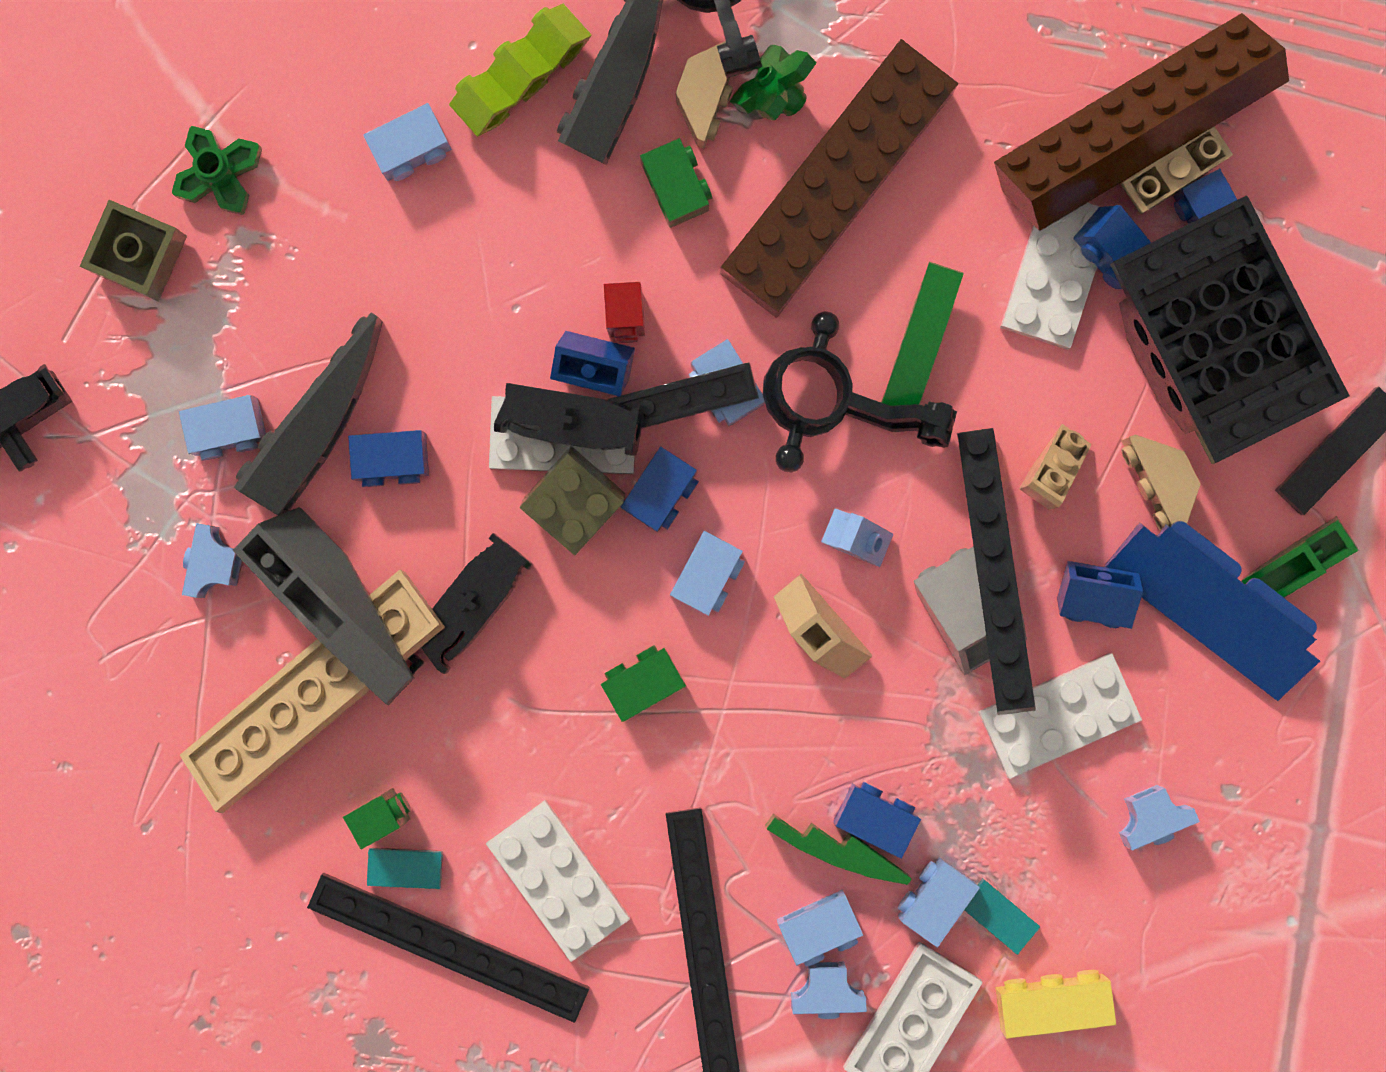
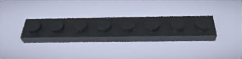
M994 428L957 433L997 714L1005 715L1036 711Z

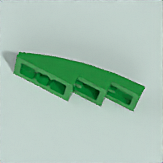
M929 261L881 403L889 406L920 404L964 272Z
M774 813L765 824L768 831L792 846L835 867L869 878L908 885L912 880L908 873L850 833L839 843L816 825L810 823L802 834Z

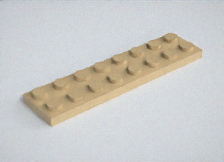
M398 570L369 595L404 660H407L445 628L410 577L402 570ZM316 639L183 751L180 757L214 811L223 814L370 691V689Z

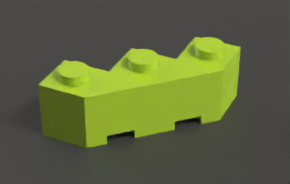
M564 3L551 9L548 7L542 8L532 18L531 22L534 25L524 38L513 43L506 41L501 44L493 53L495 60L487 71L475 77L467 75L456 85L455 90L457 93L449 103V106L477 137L500 126L510 117L508 111L521 100H524L526 103L548 83L547 78L559 65L563 69L569 65L591 38L592 34Z

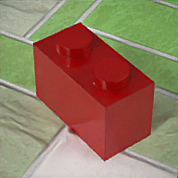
M641 281L603 284L606 329L609 338H616V343L637 342L638 336H645Z

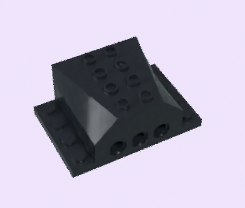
M1247 195L1110 264L1127 297L1119 303L1127 341L1160 406L1185 434L1195 431L1211 464H1215L1350 396Z

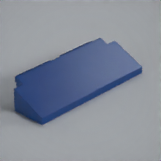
M1177 521L1171 527L1166 524L1157 536L1139 522L1104 566L1106 568L1139 573L1143 588L1142 598L1277 701L1320 662L1315 655L1306 650L1317 640L1313 637L1317 630L1315 621L1260 579L1252 578L1246 584L1237 579L1242 572L1240 564L1183 521Z

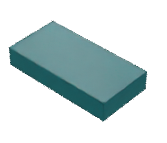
M369 848L367 886L440 889L443 851Z
M982 878L977 884L980 889L964 911L1018 955L1039 930L1040 926Z

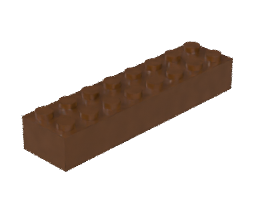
M1243 13L1237 15L994 161L1002 192L1039 231L1045 229L1289 82L1286 49Z
M900 39L720 268V275L777 318L951 98L959 83L903 39Z

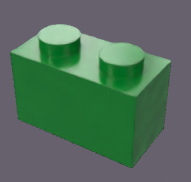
M678 138L640 155L641 165L669 228L709 211L708 200L713 199L706 180H698L693 169L698 166V163L690 145L684 148L681 139Z
M653 645L636 655L639 661L626 669L625 665L621 663L604 673L607 680L600 685L621 722L628 720L686 687V683L665 647L657 650L656 646Z
M394 788L348 813L343 819L359 848L362 850L401 828L411 820L408 815L411 812V807L403 793L397 794Z

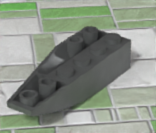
M624 0L625 4L620 14L614 18L608 37L599 51L587 79L581 78L574 90L572 98L577 101L571 114L565 112L557 128V133L561 134L559 142L607 165L638 99L649 68L659 29L663 0Z
M371 312L367 318L363 316L357 321L351 331L352 336L344 346L342 345L336 350L328 366L314 380L310 388L274 432L270 430L264 435L258 444V449L260 450L258 455L252 462L248 460L244 463L236 475V479L239 481L234 488L278 516L290 511L328 459L346 428L359 400L374 359L383 323L378 316Z
M298 507L258 523L233 549V552L286 608L386 705L389 706L414 679L413 674L348 555L302 508Z

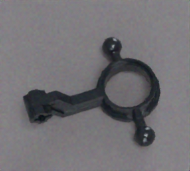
M677 0L690 10L704 13L717 12L726 43L717 46L726 79L762 67L753 35L742 38L731 8L741 0Z
M823 311L814 316L811 322V329L815 335L812 347H801L786 351L771 363L764 376L763 398L767 411L780 427L789 431L786 445L781 446L775 455V462L778 468L784 472H796L802 467L804 454L800 446L803 436L814 437L828 433L843 420L845 415L891 432L918 431L917 438L921 440L922 444L930 447L945 448L949 446L957 411L952 409L953 406L943 402L934 403L930 401L925 406L919 404L889 406L852 392L853 383L847 367L838 356L827 350L829 339L836 336L839 330V320L832 312ZM803 360L815 362L827 370L833 378L837 389L836 405L828 417L817 420L804 418L794 412L787 404L782 392V376L788 365Z

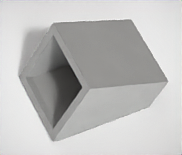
M974 547L970 549L962 548L952 554L949 561L938 567L931 566L923 570L913 582L918 597L965 676L989 662L990 659ZM1022 614L1025 640H1027L1026 631H1025V624H1024V618H1023V614Z

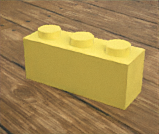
M1098 970L1077 972V977L1065 979L1060 974L1044 975L1040 977V982L1027 983L1026 979H1010L1004 982L1005 986L995 987L1000 1029L1006 1039L1116 1025L1111 981L1104 974H1099Z

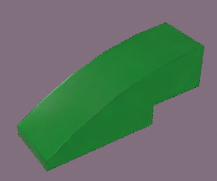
M1336 516L1272 557L1244 577L1242 581L1246 584L1250 579L1258 578L1285 598L1327 573V569L1359 550Z

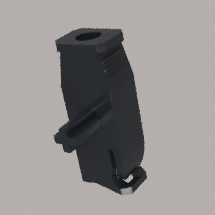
M46 364L40 366L30 376L17 379L0 389V448L3 447L19 472L26 468H31L38 461L22 434L73 402L54 371H50Z
M506 383L505 399L494 422V432L506 433L508 429L513 433L532 439L590 449L615 450L625 447V455L636 456L639 448L645 406L633 404L630 410L629 407L607 399ZM519 423H522V424H525V425L539 426L540 429H539V430H534V429H531V428H527V427H525V426H523V425H521V424H519Z
M492 533L488 538L493 544L490 547H486V550L480 552L478 556H475L465 566L432 608L445 628L424 644L421 649L436 669L443 674H447L451 669L446 664L444 657L448 661L453 660L473 643L516 587V582L519 581L518 578L522 574L523 567L530 570L534 565L495 533ZM465 632V635H464V637L461 639V641H460L452 650H450L449 652L446 653V651H447L449 648H451L452 646H454V645L459 641V639L461 638V636H462L463 633Z

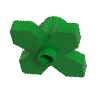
M770 45L760 58L762 67L758 68L759 71L755 78L741 84L731 98L730 103L741 112L749 114L756 110L763 118L775 121L780 114L784 113L786 116H792L804 106L807 96L804 93V87L799 82L807 78L817 62L808 52L796 50L790 55L783 47Z
M191 126L184 146L193 157L192 167L176 174L172 194L178 199L196 203L213 191L217 203L223 211L244 215L250 195L237 179V176L258 167L262 147L258 143L238 138L221 150L212 131Z

